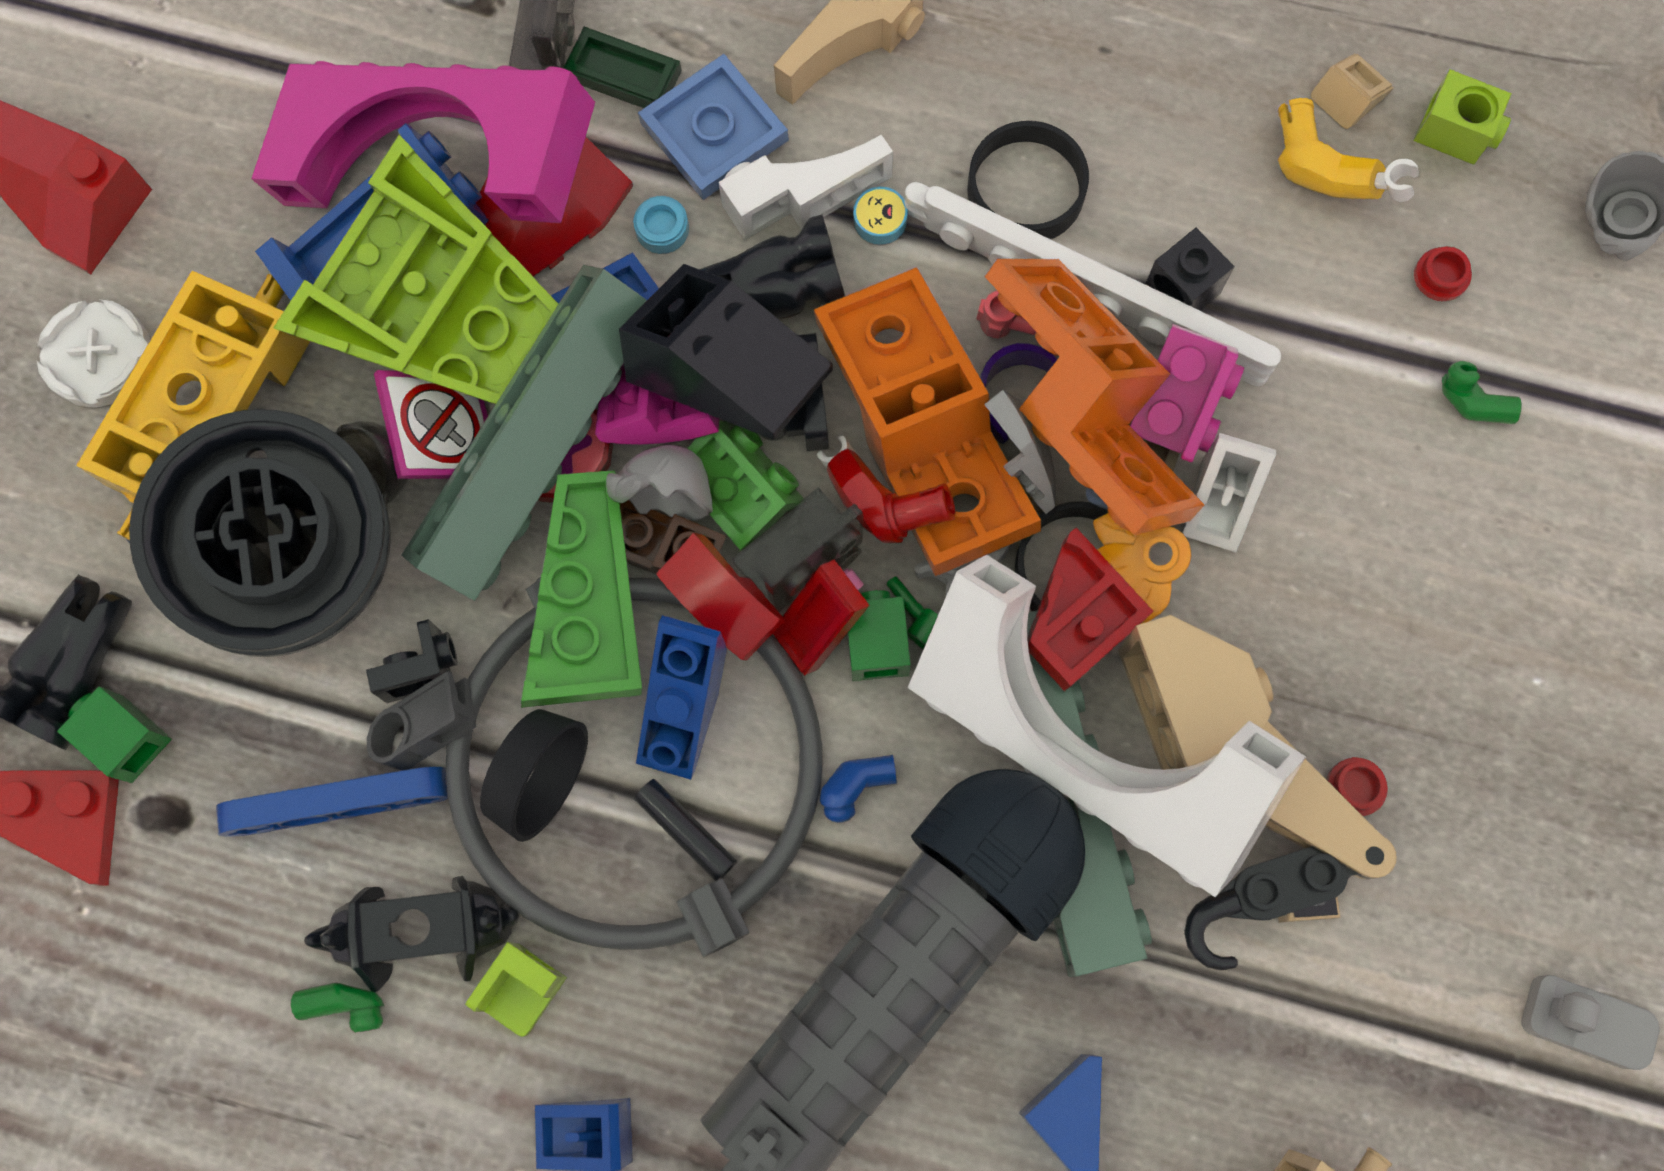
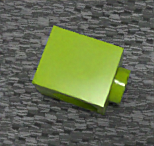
M1449 69L1433 94L1413 141L1474 165L1487 147L1496 149L1502 141L1511 122V118L1503 114L1512 93ZM1462 116L1471 120L1472 123L1463 119Z

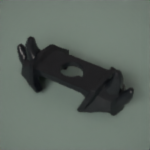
M464 876L453 878L452 889L455 890L454 892L378 900L385 897L382 888L365 887L350 902L335 910L329 925L312 931L305 937L304 942L311 948L331 952L336 963L351 967L372 992H378L392 974L393 964L381 963L383 961L461 952L456 956L459 972L464 981H471L475 959L506 943L511 935V928L517 924L520 915L515 909L507 905L491 888L473 881H466ZM410 909H417L423 912L428 917L430 923V931L427 938L417 945H408L399 936L392 937L391 923L397 922L399 917Z

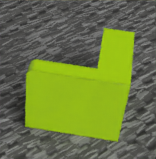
M507 942L465 1005L474 1012H486L518 1036L525 1037L529 1035L567 977L521 944Z

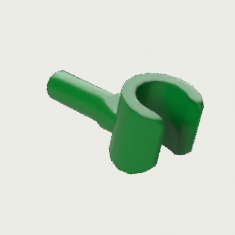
M895 576L886 585L895 597L903 596L906 611L915 619L907 630L908 637L924 650L938 614L918 603L901 580Z

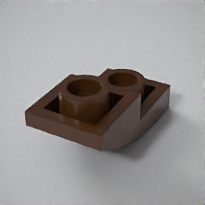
M630 500L619 503L627 563L655 574L693 533L705 535L719 553L727 537L677 514H674L671 518L652 509L647 514H639Z

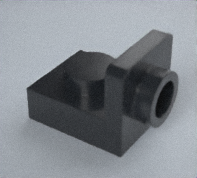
M429 619L417 622L423 654L418 655L414 651L395 653L385 657L382 666L366 670L371 693L384 702L391 703L404 699L446 671L451 672L450 667L458 664L455 646L448 632L442 633Z

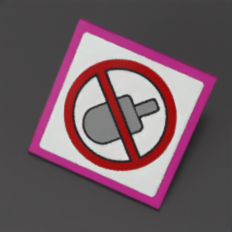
M377 370L374 373L397 479H449L488 418L484 400L399 371Z

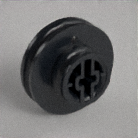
M255 409L227 413L211 418L186 431L164 449L148 469L135 496L130 517L129 538L132 561L145 592L153 604L172 623L190 635L220 650L251 657H274L294 654L313 648L328 641L356 620L370 603L382 582L390 554L391 530L387 506L376 480L360 456L345 440L327 427L309 418L284 411ZM255 451H263L267 455V458L249 457ZM294 507L303 511L307 516L299 517V520L295 516ZM267 517L283 532L282 534L269 535ZM269 542L271 559L261 552L255 544ZM237 559L240 560L241 571L236 566L235 560Z

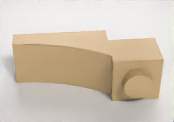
M830 0L774 64L776 94L793 105L819 79L847 61L879 48H883L891 53L903 38L906 40L911 39L921 27L925 17V12L922 11L923 0Z

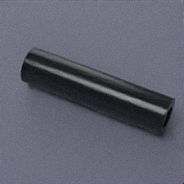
M656 779L650 780L635 795L634 800L715 881L723 878L735 866L737 860Z

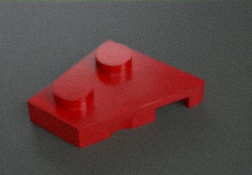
M1077 527L1063 540L1027 637L1029 653L1064 692L1128 636L1136 625H1140L1154 612Z
M100 770L0 771V837L88 884L109 886L119 780L106 776Z

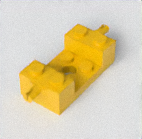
M192 270L76 466L105 486L124 494L130 502L134 503L139 486L150 466L164 449L180 435L211 418L227 413L248 410L265 378L285 386L310 341L273 328L284 312L276 307L285 293L271 274H267L264 283L255 298ZM199 381L201 383V392L198 398L188 405H177L176 394L179 388L187 382ZM131 511L120 530L117 531L118 535L130 540Z

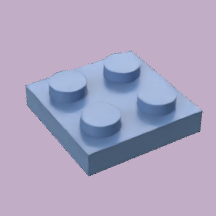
M722 54L638 112L641 125L702 200L719 190L718 182L723 180L733 167L743 162L752 163L764 155H769L789 141L788 129L725 54Z

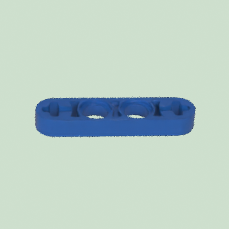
M422 767L225 801L216 805L218 835L222 837L254 835L441 802L448 799L445 768Z

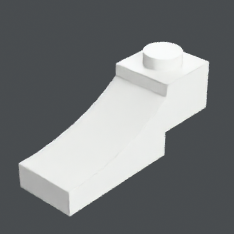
M879 135L845 152L811 161L770 163L766 155L752 163L743 162L736 165L726 174L723 180L718 182L722 206L744 240L789 214L792 215L802 230L809 218L821 214L825 217L856 199L864 191L892 178L893 150L883 136Z

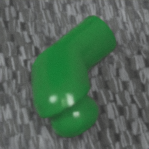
M1459 361L1449 367L1448 374L1442 377V393L1463 418L1470 421L1516 424L1518 422L1522 409L1520 397L1486 394L1477 383L1480 378L1477 367L1470 362Z
M335 982L295 991L291 998V1010L297 1020L303 1021L350 1012L349 1027L354 1033L376 1030L383 1024L380 1007H383L384 1003L376 992Z

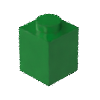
M885 590L862 592L861 595L870 606L847 633L852 681L909 676L911 662L903 596L890 597V592Z
M100 686L94 692L81 697L72 706L68 714L69 719L57 731L106 776L128 783H133L172 740L171 737L127 698Z

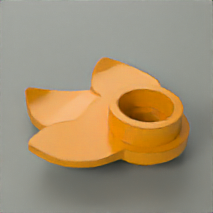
M1108 513L1093 521L1095 532L1104 545L1097 550L1154 611L1141 624L1151 621L1169 605L1172 581L1180 578L1190 565L1191 547L1189 541L1181 531L1172 526L1134 535L1131 531L1117 525ZM1157 543H1166L1172 549V558L1165 565H1156L1150 558L1151 548Z

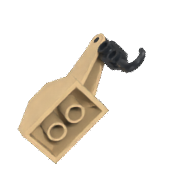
M1172 615L1136 625L1118 649L1161 770L1184 768L1212 758L1220 753L1224 745L1248 721H1251L1295 749L1268 722L1272 713L1269 702L1273 701L1271 683L1261 667L1255 668L1250 653ZM1306 759L1303 761L1265 826L1305 849L1245 868L1216 897L1211 895L1195 904L1187 916L1184 930L1187 947L1194 958L1207 968L1223 971L1234 969L1238 966V960L1235 957H1221L1208 949L1204 940V933L1206 927L1211 922L1225 917L1257 921L1271 920L1338 897L1344 891L1347 881L1352 875L1360 879L1370 880L1386 876L1395 867L1397 856L1392 843L1380 834Z

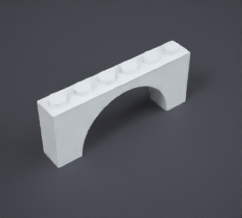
M988 555L958 570L908 688L925 699L931 708L940 713L947 714L972 731L982 743L997 748L1022 765L1027 773L1041 778L1072 799L1079 809L1087 814L1097 816L1119 831L1133 846L1143 851H1148L1176 870L1187 883L1202 888L1216 897L1241 868L1306 756L1251 721H1248L1224 745L1219 754L1206 761L1184 768L1167 770L1147 769L1122 763L1102 754L1081 740L1063 723L1046 700L1035 677L1029 656L1027 622L1031 599L1036 585Z

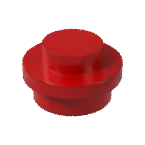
M1455 247L1433 248L1424 253L1416 263L1414 269L1415 283L1425 296L1433 300H1454L1461 296L1470 285L1472 279L1471 263L1466 254Z
M1352 757L1337 763L1330 770L1326 779L1363 817L1379 810L1387 797L1388 786L1385 775L1375 763L1364 758Z

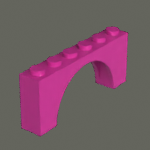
M317 61L314 64H289L251 179L284 206L328 209L331 198L347 170L365 150L383 136L402 127L405 123L409 124L422 119L434 117L461 118L481 125L487 140L489 169L484 192L511 220L561 223L595 101L571 71L560 67H548L545 70H520L506 65L499 66L497 69H480L460 64L451 65L450 68L424 67L415 63H407L403 67L379 66L370 62H361L359 65H335L326 61Z

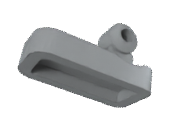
M1553 975L1537 976L1533 979L1521 1020L1523 1029L1530 1035L1616 1067L1632 1070L1644 1069L1652 1062L1660 1032L1659 1022L1650 1011Z

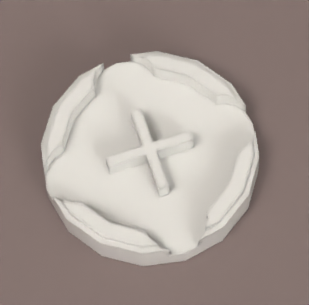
M100 300L101 302L89 304L86 301L70 304L55 314L40 334L37 345L41 349L40 362L37 361L38 372L53 392L74 405L98 408L113 404L150 342V335L140 320L130 310L114 301Z

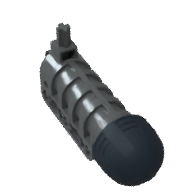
M996 769L977 773L964 779L943 796L911 835L912 840L923 852L919 854L877 908L871 912L856 930L853 937L833 961L828 964L800 1001L789 1011L771 1036L700 1119L706 1130L724 1148L721 1153L729 1159L721 1171H827L845 1149L847 1142L868 1116H871L883 1102L889 1090L910 1064L912 1065L928 1046L927 1043L947 1018L958 1009L968 996V992L989 966L995 963L1018 932L1032 941L1039 939L1074 894L1081 880L1085 865V839L1080 821L1068 800L1057 789L1030 773L1011 769Z

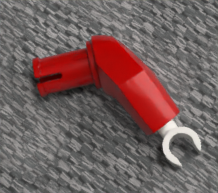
M844 436L838 437L842 448L837 455L827 457L822 449L817 453L819 460L827 468L829 478L844 506L864 529L883 543H902L904 537H907L908 531L931 524L955 520V504L951 491L946 484H940L913 494L898 496L878 481Z

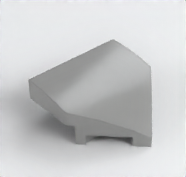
M1002 390L984 405L1021 451L1003 467L1011 477H1017L1036 504L1047 514L1055 507L1056 496L1055 473L1050 448L1036 437L1032 431L1033 424L1019 410L1023 402Z

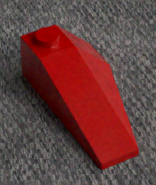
M0 100L1 198L47 251L91 275L152 191V188L124 157L82 134Z
M585 137L561 223L511 220L484 192L487 178L480 190L482 198L476 204L489 219L484 225L534 277L547 266L551 270L564 260L563 254L587 236L591 239L602 231L632 189L633 184L616 165Z

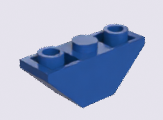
M664 615L660 618L636 764L686 779H692L717 702L727 648L720 631Z

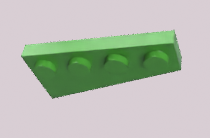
M615 470L557 475L546 554L541 574L535 622L532 630L529 659L521 698V708L640 696L642 693L620 504L614 502L608 496L606 488L608 473L616 474Z

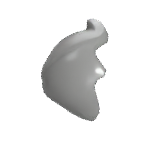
M1644 151L1622 153L1607 161L1590 183L1586 196L1585 212L1587 220L1593 229L1596 243L1600 244L1602 251L1608 254H1617L1619 259L1627 261L1646 251L1658 240L1664 231V158L1662 156Z
M663 445L647 449L631 458L619 474L608 473L606 488L608 496L618 503L630 500L639 514H647L650 509H659L671 517L677 514L688 520L696 521L713 512L708 475L702 460L687 448L677 445Z

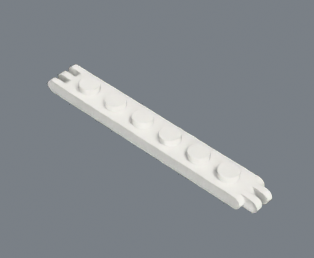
M912 182L905 189L904 203L908 209V215L922 221L928 230L939 234L941 239L949 246L963 251L970 249L987 257L992 265L997 259H1059L1120 322L1136 329L1138 334L1150 343L1164 345L1172 324L1235 347L1239 353L1235 364L1244 367L1240 380L1253 386L1264 385L1281 360V352L1277 347L942 187H928L920 182Z

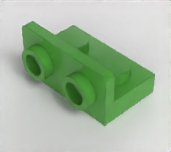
M719 421V432L696 438L687 449L694 452L702 460L708 475L713 512L709 515L740 551L749 550L787 511L799 510L806 503V500L796 490L799 487V483L795 476L780 463H773L760 449L763 442L757 433L727 421Z

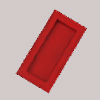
M834 559L819 566L782 617L785 621L773 635L805 676L821 667L870 605Z

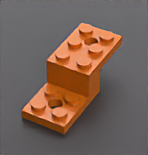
M997 259L985 275V278L999 292L998 299L1007 310L1022 316L1036 331L1035 339L1045 350L1060 356L1019 408L1033 424V433L1040 441L1059 452L1070 464L1069 470L1072 476L1083 486L1092 489L1108 506L1109 516L1123 529L1137 535L1191 521L1204 507V504L1129 425L1169 377L1170 373L1059 259Z
M917 267L814 309L816 323L860 406L867 445L891 492L896 493L898 496L924 491L940 484H946L951 491L952 497L959 494H970L979 500L978 505L971 511H956V515H954L955 520L931 524L912 530L935 577L1041 532V519L1018 478L1011 477L1003 467L1008 461L991 432L990 411L984 405L989 401V393ZM885 329H895L903 333V336L893 343H881L874 339L879 332Z

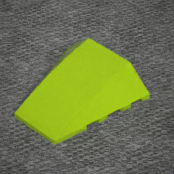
M399 134L368 182L374 192L314 284L312 285L306 280L303 281L273 328L496 404L555 311L558 303L521 263L506 250L492 235L491 231L460 201L445 182L430 169Z

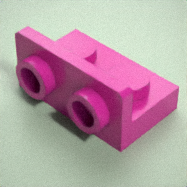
M1172 324L1157 359L1170 375L1134 417L1130 427L1142 439L1181 453V459L1190 463L1193 462L1198 449L1208 453L1221 423L1220 420L1212 417L1221 396L1231 400L1244 371L1243 366L1235 364L1239 356L1238 349Z

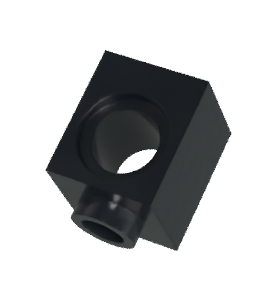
M1195 227L1155 260L1145 285L1201 311L1221 294L1235 266Z

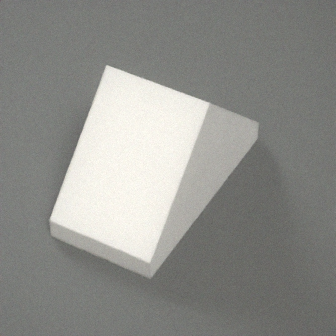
M1219 433L1208 453L1203 458L1193 491L1204 504V507L1191 521L1184 523L1182 533L1185 537L1237 552L1275 459L1276 450Z

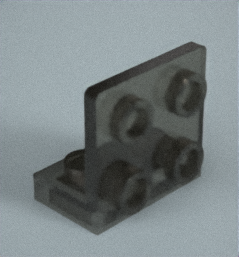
M818 487L733 557V564L745 578H751L776 610L780 612L786 606H790L820 565L835 559L842 570H844L860 555L862 550L859 548V545L863 543V512L856 504H853L841 513Z

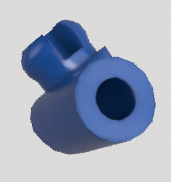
M893 755L849 760L841 763L821 789L820 803L824 806L826 818L836 823L846 822L855 815L854 802L858 799L864 788L897 784Z

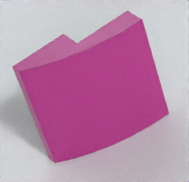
M624 363L620 367L622 375L619 383L608 396L602 397L598 403L595 435L600 442L635 445L661 444L698 438L719 432V418L626 382Z

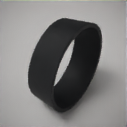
M543 709L534 710L523 717L506 736L488 768L480 796V808L483 815L517 841L524 842L539 834L560 810L580 773L588 745V731L585 724Z

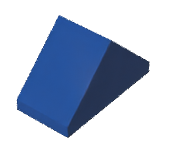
M1081 1054L1019 1112L1068 1171H1099L1102 1057Z
M630 1098L535 1105L536 1169L619 1171L633 1162Z

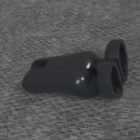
M822 214L809 218L796 237L774 236L756 244L737 256L700 269L733 281L778 319L799 314L803 311L806 302L812 299L818 300L823 306L845 297ZM802 264L814 265L807 270L793 272L796 266Z
M79 574L63 591L40 623L12 653L8 660V670L12 678L9 683L0 686V718L65 751L70 743L57 731L69 719L68 714L72 706L84 695L92 693L104 658L132 606V600L114 591L106 593L98 601L100 594L98 583ZM46 690L47 695L44 701L36 705L38 698Z

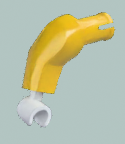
M1296 98L1289 100L1291 112H1289L1288 105L1285 103L1278 108L1285 149L1281 152L1278 162L1282 173L1289 181L1309 190L1335 198L1379 199L1385 189L1388 190L1390 197L1398 202H1406L1414 196V190L1411 185L1395 184L1399 178L1404 176L1412 178L1420 176L1418 166L1412 160L1398 159L1385 168L1378 159L1348 156L1337 152L1328 144H1324L1318 139L1314 103L1311 99Z

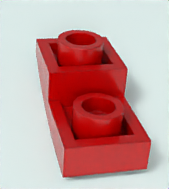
M693 533L656 573L663 584L698 622L706 628L721 632L726 648L741 660L747 661L785 621L751 578L739 577L705 535Z

